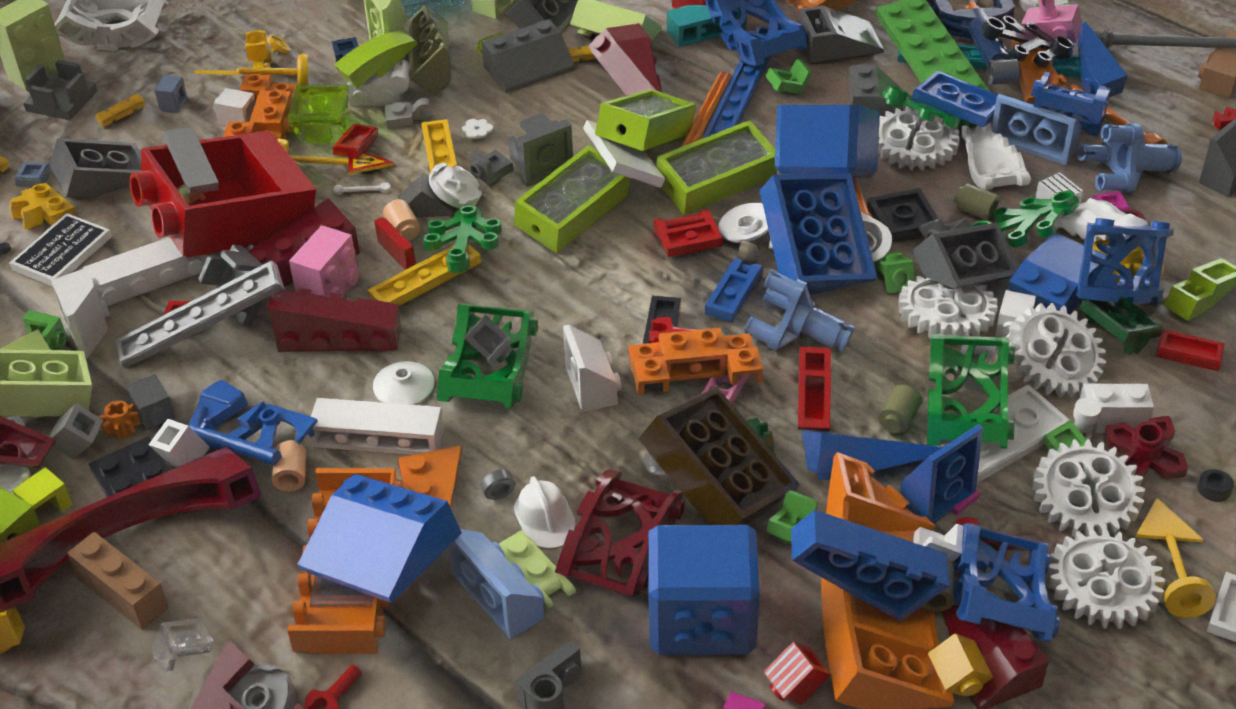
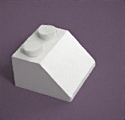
M84 268L51 280L73 341L78 351H84L85 358H88L107 332L108 326L105 317L110 316L104 299L99 300L98 298L99 295L103 294L98 279H91L87 269Z
M571 325L563 326L566 371L581 412L617 405V391H621L622 386L619 374L612 371L613 361L610 352H605L601 341Z

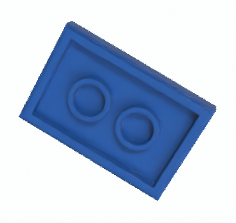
M936 71L913 90L912 98L983 128L993 120L998 96L995 93L940 71Z

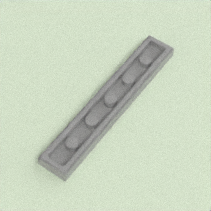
M270 261L116 339L115 343L120 364L127 369L283 290L284 286L277 264Z

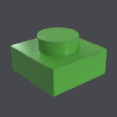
M1069 420L1045 434L1042 441L1048 449H1054L1058 452L1060 443H1064L1070 448L1072 441L1076 439L1081 447L1085 445L1086 439L1073 422Z

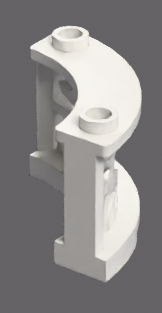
M66 0L54 24L58 35L81 46L85 43L97 46V50L118 51L119 48L128 46L134 48L150 41L157 35L159 29L155 27L160 12L168 6L169 2L167 0ZM110 19L127 21L117 24H102L99 20Z

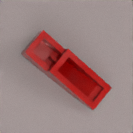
M800 347L798 364V430L830 431L831 348Z

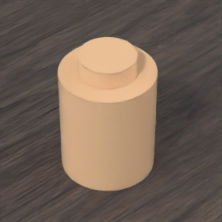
M401 199L393 200L384 207L383 217L408 241L418 236L421 229L420 224L406 201Z
M293 440L281 442L275 447V450L280 451L282 458L275 466L273 465L272 483L282 491L299 490L305 484L307 450L301 443L297 444Z

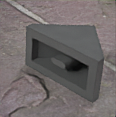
M425 174L418 177L398 196V199L404 200L409 204L415 217L453 216V206L441 200L432 191L428 176Z

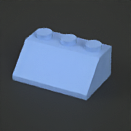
M998 94L992 132L1000 133L1003 138L1007 137L1009 145H1015L1018 150L1067 165L1079 146L1083 127L1080 122L1075 118L1041 107L1036 108L1032 104Z
M461 529L462 534L448 546L451 573L504 634L511 640L543 620V603L545 598L540 588L535 584L531 585L525 579L521 568L516 563L511 564L507 560L497 542H491L482 532Z

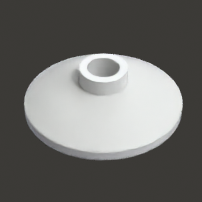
M747 203L729 210L719 222V231L722 237L731 242H741L742 240L752 241L766 234L769 229L763 204Z
M410 361L397 362L383 368L373 381L374 394L381 403L418 405L432 394L435 386L432 372L426 366Z

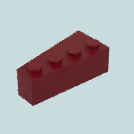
M329 198L248 251L262 265L270 261L276 263L284 287L294 283L289 263L290 259L321 225L351 234L355 255L360 254L355 226Z

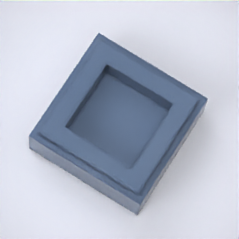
M23 162L14 178L16 186L33 187L34 185L45 183L52 171L50 163Z

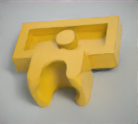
M255 30L246 32L247 44H245L248 61H253V68H271L272 56L271 50L268 48L266 31Z
M47 183L37 184L32 188L21 191V196L12 198L9 203L12 219L19 220L23 218V229H31L42 225L43 219L50 225H53L66 213L76 216L75 207Z

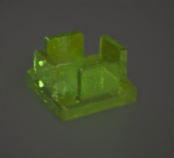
M296 85L288 115L289 126L294 127L295 134H300L303 127L307 143H331L333 138L331 126H341V132L345 133L350 124L348 105L350 93L348 85Z

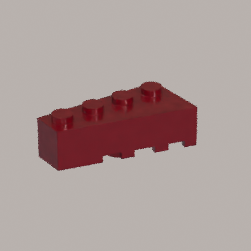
M299 288V292L283 289L270 296L268 311L278 352L398 350L401 321L398 304L360 297L356 301H352L342 297V294L330 293V297L311 294V289Z

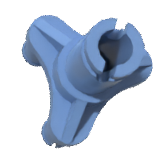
M1127 123L1125 126L1105 124L1101 131V138L1104 142L1100 145L1081 143L1077 150L1087 152L1077 153L1079 161H1099L1102 164L1108 165L1114 172V174L1099 173L1095 180L1096 189L1098 191H1120L1122 194H1131L1135 191L1143 171L1175 172L1180 167L1182 161L1181 149H1177L1178 145L1145 144L1143 128L1140 123Z
M771 269L763 287L767 288V294L764 295L763 300L786 310L780 325H776V327L760 321L751 315L743 333H750V336L767 343V347L778 351L803 334L830 348H838V351L842 353L853 333L855 325L845 324L844 320L815 307L816 302L811 300L807 282L800 279L795 281Z

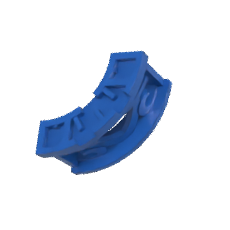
M705 0L713 23H719L723 31L721 38L731 51L736 50L739 53V59L749 65L757 66L765 63V57L792 48L799 50L808 49V36L803 24L788 18L776 0ZM739 11L740 19L736 20L734 16L737 18V13ZM746 14L769 24L766 36L742 29Z
M1045 72L1041 80H1035L1031 96L1035 97L1033 107H1041L1075 118L1083 126L1082 130L1088 131L1089 135L1099 136L1109 103L1108 97H1110L1112 88L1100 85L1096 94L1066 89L1065 87L1051 84L1052 73Z
M1096 218L1095 223L1087 222L1079 283L1076 292L1077 297L1081 299L1118 302V300H1121V296H1123V298H1126L1131 303L1162 302L1165 288L1159 287L1166 240L1167 237L1174 235V229L1170 228V223L1152 221L1151 226L1114 225L1115 220ZM1123 234L1132 236L1125 240ZM1095 235H1107L1110 238L1107 246L1097 244L1101 252L1109 254L1105 259L1092 254ZM1140 245L1144 252L1143 266L1140 267L1133 279L1131 271L1126 266L1121 265L1120 262ZM1090 263L1100 264L1088 282ZM1120 276L1119 282L1116 283V279Z
M970 523L962 525L964 526L962 554L953 562L955 570L959 572V581H954V605L960 606L956 611L957 617L962 621L980 624L981 618L1031 630L1037 639L1051 642L1052 637L1055 638L1058 633L1060 618L1056 616L1057 606H1053L1049 602L1046 593L1045 574L1048 571L1051 559L1050 554L1047 553L1048 544L984 529L981 526ZM982 540L1001 544L999 551H995ZM1007 547L1029 551L1028 566H1022L1019 563L1018 559L1021 552L1015 553L1008 563L1004 559ZM988 567L992 569L989 573L985 574ZM997 575H999L1021 600L1014 603L999 599L984 587L990 586L995 581Z

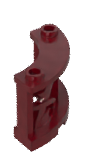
M608 469L596 479L595 492L587 491L577 510V515L582 517L579 524L575 525L574 531L569 529L555 573L566 577L571 576L630 597H635L641 594V591H646L649 585V531L657 525H673L676 519L680 520L684 512L685 500H682L683 493L680 490H675L668 494L620 479L622 472ZM632 509L639 518L642 529L625 539L611 544L610 529L600 517H614ZM594 533L601 534L604 538L603 546H599V537L593 540L590 536ZM642 546L640 552H638L636 549ZM615 559V568L620 576L621 567L624 564L628 563L633 566L632 574L627 583L607 578L609 561ZM601 563V575L579 569V566Z

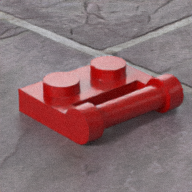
M709 209L700 210L699 214L665 221L662 218L653 220L655 234L659 237L667 257L723 246V237Z

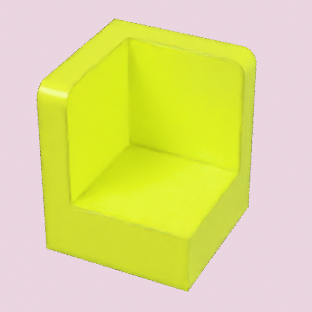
M46 467L12 490L15 496L31 504L34 510L46 501L52 503L61 512L73 505L65 483Z

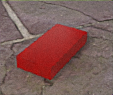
M353 124L332 146L333 155L358 159L378 137V128Z
M381 217L374 220L378 243L405 270L416 265L413 245L386 218Z
M1164 329L1160 336L1156 357L1219 371L1225 343Z

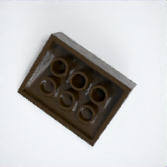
M718 387L657 415L638 438L708 525H749L784 499L785 494L789 490L794 491L800 486L798 481Z

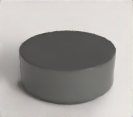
M501 469L486 475L481 481L480 486L487 499L499 500L508 496L513 491L515 481L508 470Z

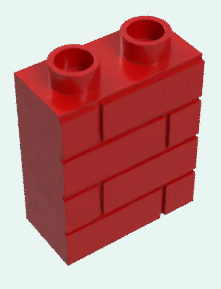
M270 130L199 140L219 184L218 190L203 192L206 199H198L189 206L177 190L185 183L167 145L142 148L141 171L133 172L130 175V191L136 206H149L151 209L152 226L157 237H170L181 255L186 256V258L216 253V250H219V252L230 250L232 244L242 245L244 248L250 244L256 246L315 207L316 188Z

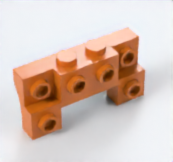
M245 74L239 90L254 93L256 103L249 122H228L223 137L270 130L277 140L278 138L286 139L288 133L292 132V119L297 116V103L300 97L298 85L284 82L272 83L270 75Z
M721 328L660 333L659 342L628 345V362L633 373L638 395H644V384L661 383L662 391L669 392L670 381L726 376V368L731 385L738 384V375L753 373L756 383H762L764 369L758 348L753 346L750 333L722 336Z

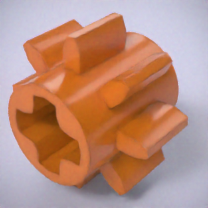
M124 401L109 403L105 406V414L98 416L103 419L101 427L105 436L112 435L116 439L130 437L132 434H135L134 425L141 424L135 405L133 403L127 405Z

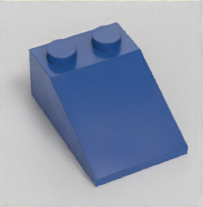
M1054 233L1022 262L1009 281V291L1036 296L1034 309L1040 303L1046 309L1051 303H1054L1057 311L1066 306L1067 314L1070 315L1081 300V298L1077 297L1076 292L1084 245ZM1092 250V254L1099 258L1105 259L1107 257L1103 253ZM1090 263L1088 282L1100 264Z
M979 424L929 456L911 474L903 479L900 486V494L910 502L907 508L912 513L921 517L926 516L934 524L953 511L955 505L976 492L983 434L982 426Z

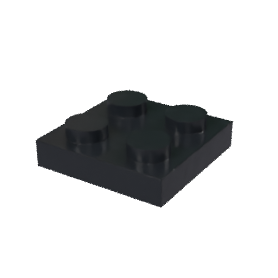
M920 188L867 198V207L871 216L888 227L892 234V241L922 236L919 227L924 223L938 219V216Z
M149 436L89 463L90 470L106 497L170 471L163 458L149 446L151 442Z

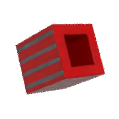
M794 641L764 671L772 683L769 687L776 697L784 702L789 700L800 705L831 676V673L811 648Z

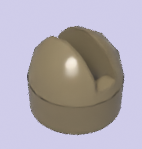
M742 240L737 258L744 260L745 264H753L759 258V248L752 242Z

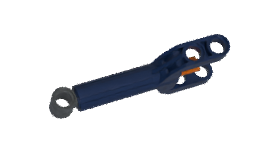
M930 0V7L950 35L973 39L987 68L989 84L1018 83L1020 75L1019 62L1017 59L1011 58L1002 38L999 37L992 41L982 35V26L987 17H994L1000 21L1004 16L1014 18L1015 5L1012 0H993V8H980L974 1H970L969 6H964V9L953 11L948 0Z

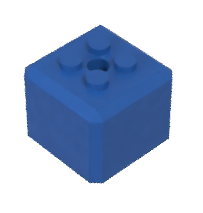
M777 105L775 167L781 174L851 173L852 178H871L878 171L880 111L860 105Z
M657 525L649 531L650 648L658 655H735L752 652L757 647L760 598L756 530L748 525Z

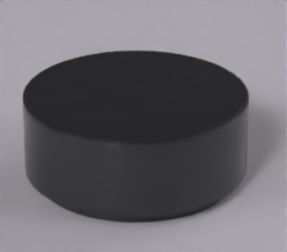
M1209 469L1201 474L1197 488L1204 498L1221 502L1231 496L1234 481L1229 474L1222 470Z

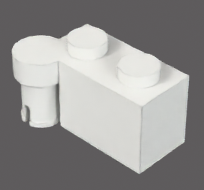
M402 60V65H400L399 61L394 65V70L391 68L381 78L373 74L358 89L347 82L350 106H385L395 102H402L404 92L409 87L410 78L408 74L411 67L406 60Z
M1083 383L1080 399L1075 403L1073 411L1074 425L1082 435L1085 433V439L1087 440L1092 437L1093 431L1094 433H1105L1106 425L1125 422L1135 429L1141 423L1148 422L1154 409L1148 384Z

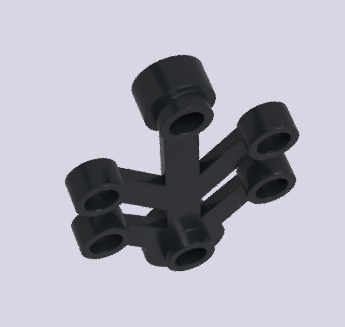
M1004 16L1001 21L994 17H987L982 26V35L988 40L994 41L996 38L1003 37L1024 43L1022 45H1015L1010 53L1013 59H1017L1020 62L1026 59L1028 53L1038 48L1047 49L1045 52L1038 51L1033 59L1034 63L1042 68H1047L1054 58H1070L1073 54L1074 44L1069 39L1063 36H1056L1053 39L1031 22H1027L1023 27L1010 16Z

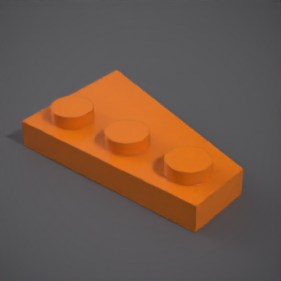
M1013 40L1010 46L1011 51L1015 45H1022L1024 43ZM1038 48L1028 53L1023 62L1018 61L1020 68L1019 82L1026 103L1032 105L1035 102V97L1031 96L1035 80H1041L1045 72L1052 73L1051 84L1068 89L1066 86L1067 80L1063 74L1058 75L1053 68V60H1051L1047 68L1039 67L1034 63L1033 59L1038 51L1045 52L1043 48Z
M461 445L399 457L398 462L404 488L446 500L452 510L454 489L458 480V467L462 458Z

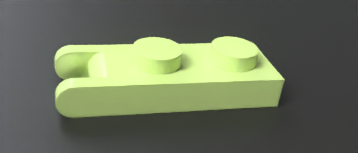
M522 530L499 543L507 560L511 564L516 563L521 568L525 579L531 585L535 584L540 588L545 598L543 603L545 610L553 607L549 595L560 588L569 597L576 593L573 584L565 576L555 573L556 566Z

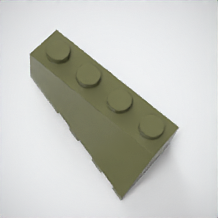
M424 5L408 21L409 36L418 43L409 52L410 80L435 96L441 89H445L451 81L448 22Z

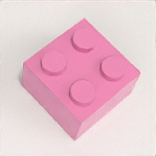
M321 225L289 261L295 291L299 292V288L311 289V294L330 297V293L342 294L343 297L352 286L356 285L359 279L352 235Z

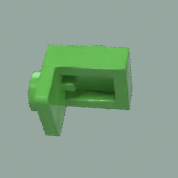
M796 59L790 71L769 68L765 77L772 84V88L779 93L802 94L809 82L812 71L802 60Z
M889 252L884 258L875 261L876 271L884 275L885 291L887 293L902 292V287L908 286L909 280L915 281L914 261L902 255L901 252Z
M28 311L22 318L28 334L39 329L50 350H60L65 345L68 337L61 317Z
M789 490L785 494L782 509L769 519L766 532L775 535L778 540L784 543H791V528L813 510H817L818 501Z

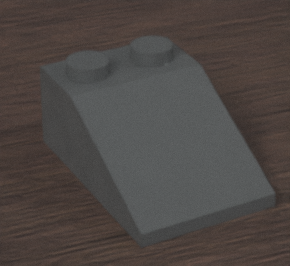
M57 138L50 166L66 197L75 199L94 198L130 186L131 173L141 171V152L136 143Z

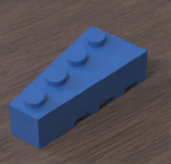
M813 510L791 528L793 562L900 622L950 586L947 555L944 552L817 510Z

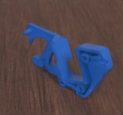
M219 380L201 392L198 406L189 423V427L210 448L219 450L227 447L233 453L252 459L257 457L258 461L275 466L282 458L280 451L274 449V439L280 422H285L296 429L297 436L295 442L300 444L307 435L309 437L315 436L313 427L318 420L301 413L265 404L262 401L237 418L241 425L230 434L218 432L215 427L248 405L243 392L224 380ZM262 429L260 439L255 443L245 440Z

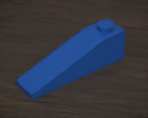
M803 430L802 433L807 470L818 473L817 479L829 481L831 479L833 458L837 452L864 461L874 470L927 459L943 448L940 446L887 441L867 437L860 438Z

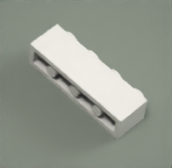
M168 237L82 268L87 269L91 279H98L103 292L98 298L99 300L104 299L106 306H110L200 274L207 259V254L186 258V256L181 255L171 238Z
M317 398L311 417L318 420L313 427L315 436L310 437L312 447L414 455L439 450L444 432L442 408L435 406Z

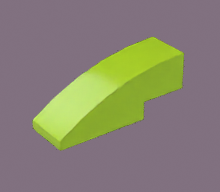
M402 30L389 32L359 45L337 61L334 66L343 79L358 89L373 74L379 78L385 75L418 43Z
M1219 258L1192 269L1187 280L1172 285L1163 306L1187 321L1199 316L1236 286V266Z

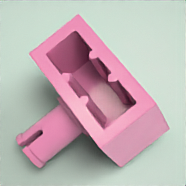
M1038 0L1039 7L1028 8L1021 26L1024 27L1027 22H1031L1053 39L1056 36H1063L1072 43H1076L1082 24L1078 4L1055 6L1054 0Z

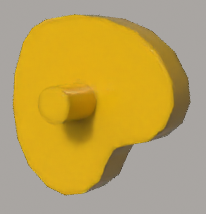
M270 34L267 38L268 44L273 47L271 50L273 53H276L278 50L288 55L291 51V48L280 37Z

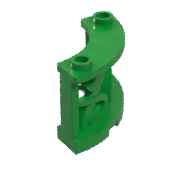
M465 303L458 304L452 345H456V351L454 355L448 354L443 367L439 369L436 401L450 402L453 397L505 402V408L512 409L516 402H521L522 382L527 367L532 336H537L539 321L538 318H534V311ZM474 314H494L492 321L498 326L503 316L522 317L521 328L516 334L510 333L512 321L507 322L502 328L512 338V343L509 347L512 349L518 348L517 355L512 350L505 358L507 361L506 366L492 374L482 376L480 368L467 360L477 359L483 355L464 339V336L481 319Z
M931 334L929 381H935V390L928 389L927 445L940 446V440H955L978 424L983 427L982 442L1000 443V449H1007L1008 440H1014L1015 421L1009 420L1008 364L1014 365L1015 346L1009 345L1008 337ZM944 344L969 346L965 356L959 351L944 346ZM976 346H996L997 361L994 364H988L985 361L988 351H985L980 355L976 364L972 361ZM958 369L961 370L960 376L955 381H950L946 378V375L949 373L953 374L956 378ZM968 376L989 397L981 407L971 413H967L965 407L957 400L942 396L960 390ZM997 376H999V389L992 381ZM998 406H999V416L993 413V412L997 409ZM947 410H954L955 412H954V413H946L945 411H947Z

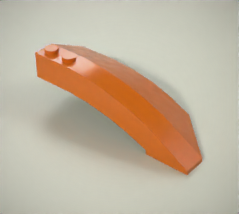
M838 452L835 454L826 514L913 542L914 532L919 527L933 530L935 525L926 516L921 517L912 513L907 508L910 502L893 486L888 485L885 488L873 477L876 471L866 462ZM821 577L822 621L825 647L835 700L837 702L859 709L951 707L954 704L952 692L944 689L928 655L931 650L939 645L934 611L920 607L900 622Z

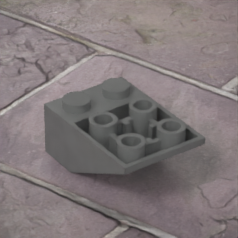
M826 6L799 9L798 23L803 24L807 32L808 49H805V52L811 63L884 53V48L870 21Z

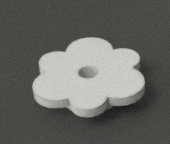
M470 119L462 127V132L466 133V137L469 139L484 138L487 136V133L493 131V126L487 123L485 119Z

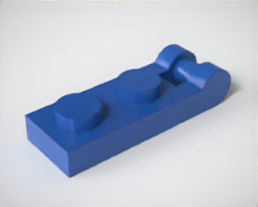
M734 258L706 303L705 314L733 322L756 282L760 281L763 274V266L755 263L748 265L744 263V260Z

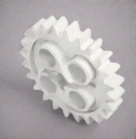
M906 107L905 111L902 112L900 109L895 108V114L887 111L885 117L880 116L878 154L881 153V160L889 158V165L895 162L899 163L900 169L905 165H909L911 171L915 166L924 171L926 165L935 169L936 163L944 166L945 160L951 161L952 155L957 154L960 139L958 136L959 130L942 124L943 118L935 115L932 122L918 117L919 110L911 111L909 107Z
M917 276L916 282L909 280L908 286L902 287V293L899 294L898 313L902 314V321H908L909 328L918 326L917 333L927 331L929 332V338H931V334L969 336L970 333L979 337L980 331L988 332L989 326L994 325L998 306H996L997 298H993V291H986L987 285L985 284L953 289L930 278L924 279L921 276Z
M1040 303L1035 309L1030 306L1025 313L1021 312L1009 327L1010 333L1006 336L1010 341L1009 345L1015 346L1014 362L1019 364L1015 372H1025L1026 376L1023 381L1028 382L1031 379L1035 381V390L1039 389L1041 385L1044 386L1045 393L1048 396L1055 390L1058 398H1061L1066 392L1072 398L1077 392L1081 394L1083 383L1095 384L1098 381V378L1104 372L1101 368L1106 364V361L1101 358L1106 353V350L1098 347L1103 340L1102 338L1093 337L1094 332L1097 330L1096 328L1087 329L1085 325L1088 319L1077 320V311L1069 315L1067 314L1066 306L1057 311L1054 303H1051L1047 309ZM1063 332H1065L1066 337L1062 344L1058 347L1055 353V358L1050 363L1049 368L1047 369L1046 363L1050 356L1054 353L1058 344L1057 342L1062 337Z
M1074 439L1070 448L1064 443H1060L1058 452L1054 449H1049L1047 458H1041L1039 467H1036L1032 489L1036 491L1034 501L1041 502L1039 512H1050L1047 521L1049 523L1059 520L1061 522L1059 531L1070 527L1072 528V537H1075L1077 531H1084L1085 537H1088L1090 529H1093L1098 536H1102L1103 530L1107 529L1113 536H1116L1120 527L1127 530L1130 522L1137 519L1144 502L1142 497L1145 488L1140 487L1143 477L1134 475L1137 469L1136 465H1125L1128 459L1127 455L1119 458L1115 456L1116 447L1107 452L1104 450V442H1100L1097 448L1092 447L1090 439H1087L1085 445L1080 447L1079 443ZM1062 475L1069 476V477H1071L1072 479L1065 478V477L1062 476ZM1105 499L1112 500L1114 503L1108 502ZM1071 503L1078 504L1081 507L1073 506Z
M1090 529L1088 537L1077 531L1074 540L1066 536L1063 545H1056L1054 553H1051L1050 565L1046 577L1050 578L1048 588L1055 590L1054 600L1065 599L1062 609H1076L1075 619L1086 615L1088 616V625H1092L1098 619L1101 620L1102 627L1105 629L1109 621H1113L1117 628L1121 629L1124 620L1130 625L1135 626L1138 617L1146 621L1149 612L1154 613L1164 592L1165 579L1161 577L1163 568L1154 566L1157 559L1156 556H1145L1148 547H1134L1135 538L1125 542L1122 540L1121 532H1118L1115 538L1110 537L1107 529L1103 530L1102 536H1097L1096 532Z

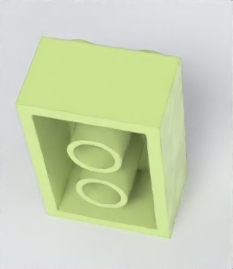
M16 0L0 9V56L8 80L25 91L28 90L25 79L38 65L44 66L47 77H49L51 74L58 73L55 65L58 60L66 61L49 4L42 0Z
M0 349V416L4 418L11 416H31L34 418L62 416L75 403L89 411L92 382L84 351Z

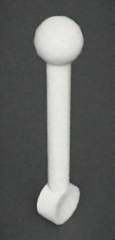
M382 183L380 186L343 187L338 184L334 186L333 191L336 195H342L343 192L380 191L383 194L391 192V185L389 183Z

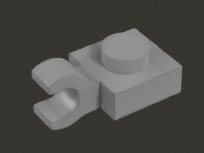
M419 99L413 106L411 101L385 105L387 128L413 126L414 120H430L432 118L431 110H421L429 108V99Z

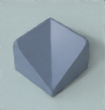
M163 76L154 90L159 109L164 112L178 113L188 98L184 81L179 76Z

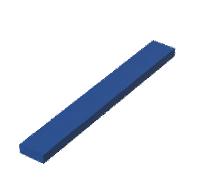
M757 25L754 32L766 36L769 27ZM772 55L765 57V63L757 66L739 61L702 139L741 123Z

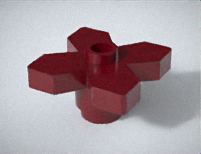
M1170 416L1150 418L1148 422L1141 423L1135 429L1125 422L1106 425L1104 435L1110 449L1116 447L1117 452L1128 456L1125 465L1137 466L1134 475L1142 476L1144 479L1147 471L1151 468L1166 479L1186 476L1188 465L1184 454L1167 446L1175 435V429Z

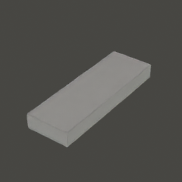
M193 127L164 131L165 142L189 194L218 190L219 182Z

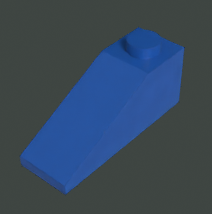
M1082 23L1077 43L1083 90L1096 94L1099 86L1102 85L1112 88L1110 97L1122 93L1127 74L1088 23Z

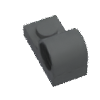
M569 641L515 680L516 699L523 709H564L562 684L571 682L582 670L580 649L572 641Z

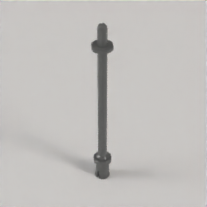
M1109 29L1094 31L1107 49L1112 45L1236 48V38L1113 34Z

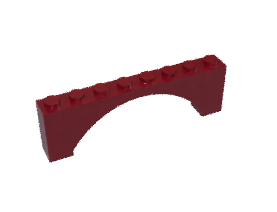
M223 447L0 543V613L35 598L34 593L50 574L69 560L67 552L93 532L104 539L131 526L166 515L208 508H229L232 510L261 497L252 467L230 449Z

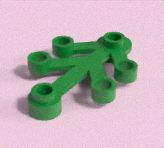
M888 85L887 90L882 93V96L886 98L885 103L899 108L903 104L919 110L918 117L933 122L935 115L943 118L942 124L957 129L958 125L961 127L968 126L969 128L976 125L915 100L911 95H908L907 91Z
M1066 190L1054 194L1051 199H1037L1035 197L1023 199L1020 202L1021 209L1001 207L993 212L995 223H998L1002 232L1017 227L1015 231L1008 234L1010 246L1017 248L1024 246L1028 242L1026 234L1035 224L1039 237L1053 235L1056 232L1054 224L1061 216L1073 213L1080 203L1074 192ZM1047 216L1044 220L1038 222L1042 217ZM984 220L975 222L970 226L973 227L991 223L989 221Z
M472 205L463 206L455 213V217L445 222L440 219L428 222L429 234L423 238L424 247L426 250L435 251L443 245L456 240L454 248L450 249L446 256L447 270L453 273L467 271L470 268L469 254L466 252L469 239L480 244L483 249H496L499 246L498 234L502 232L501 220L495 218L486 220L483 218V213L480 209ZM459 226V228H456L450 232L445 233L446 231ZM479 227L485 230V234L479 232L475 228Z

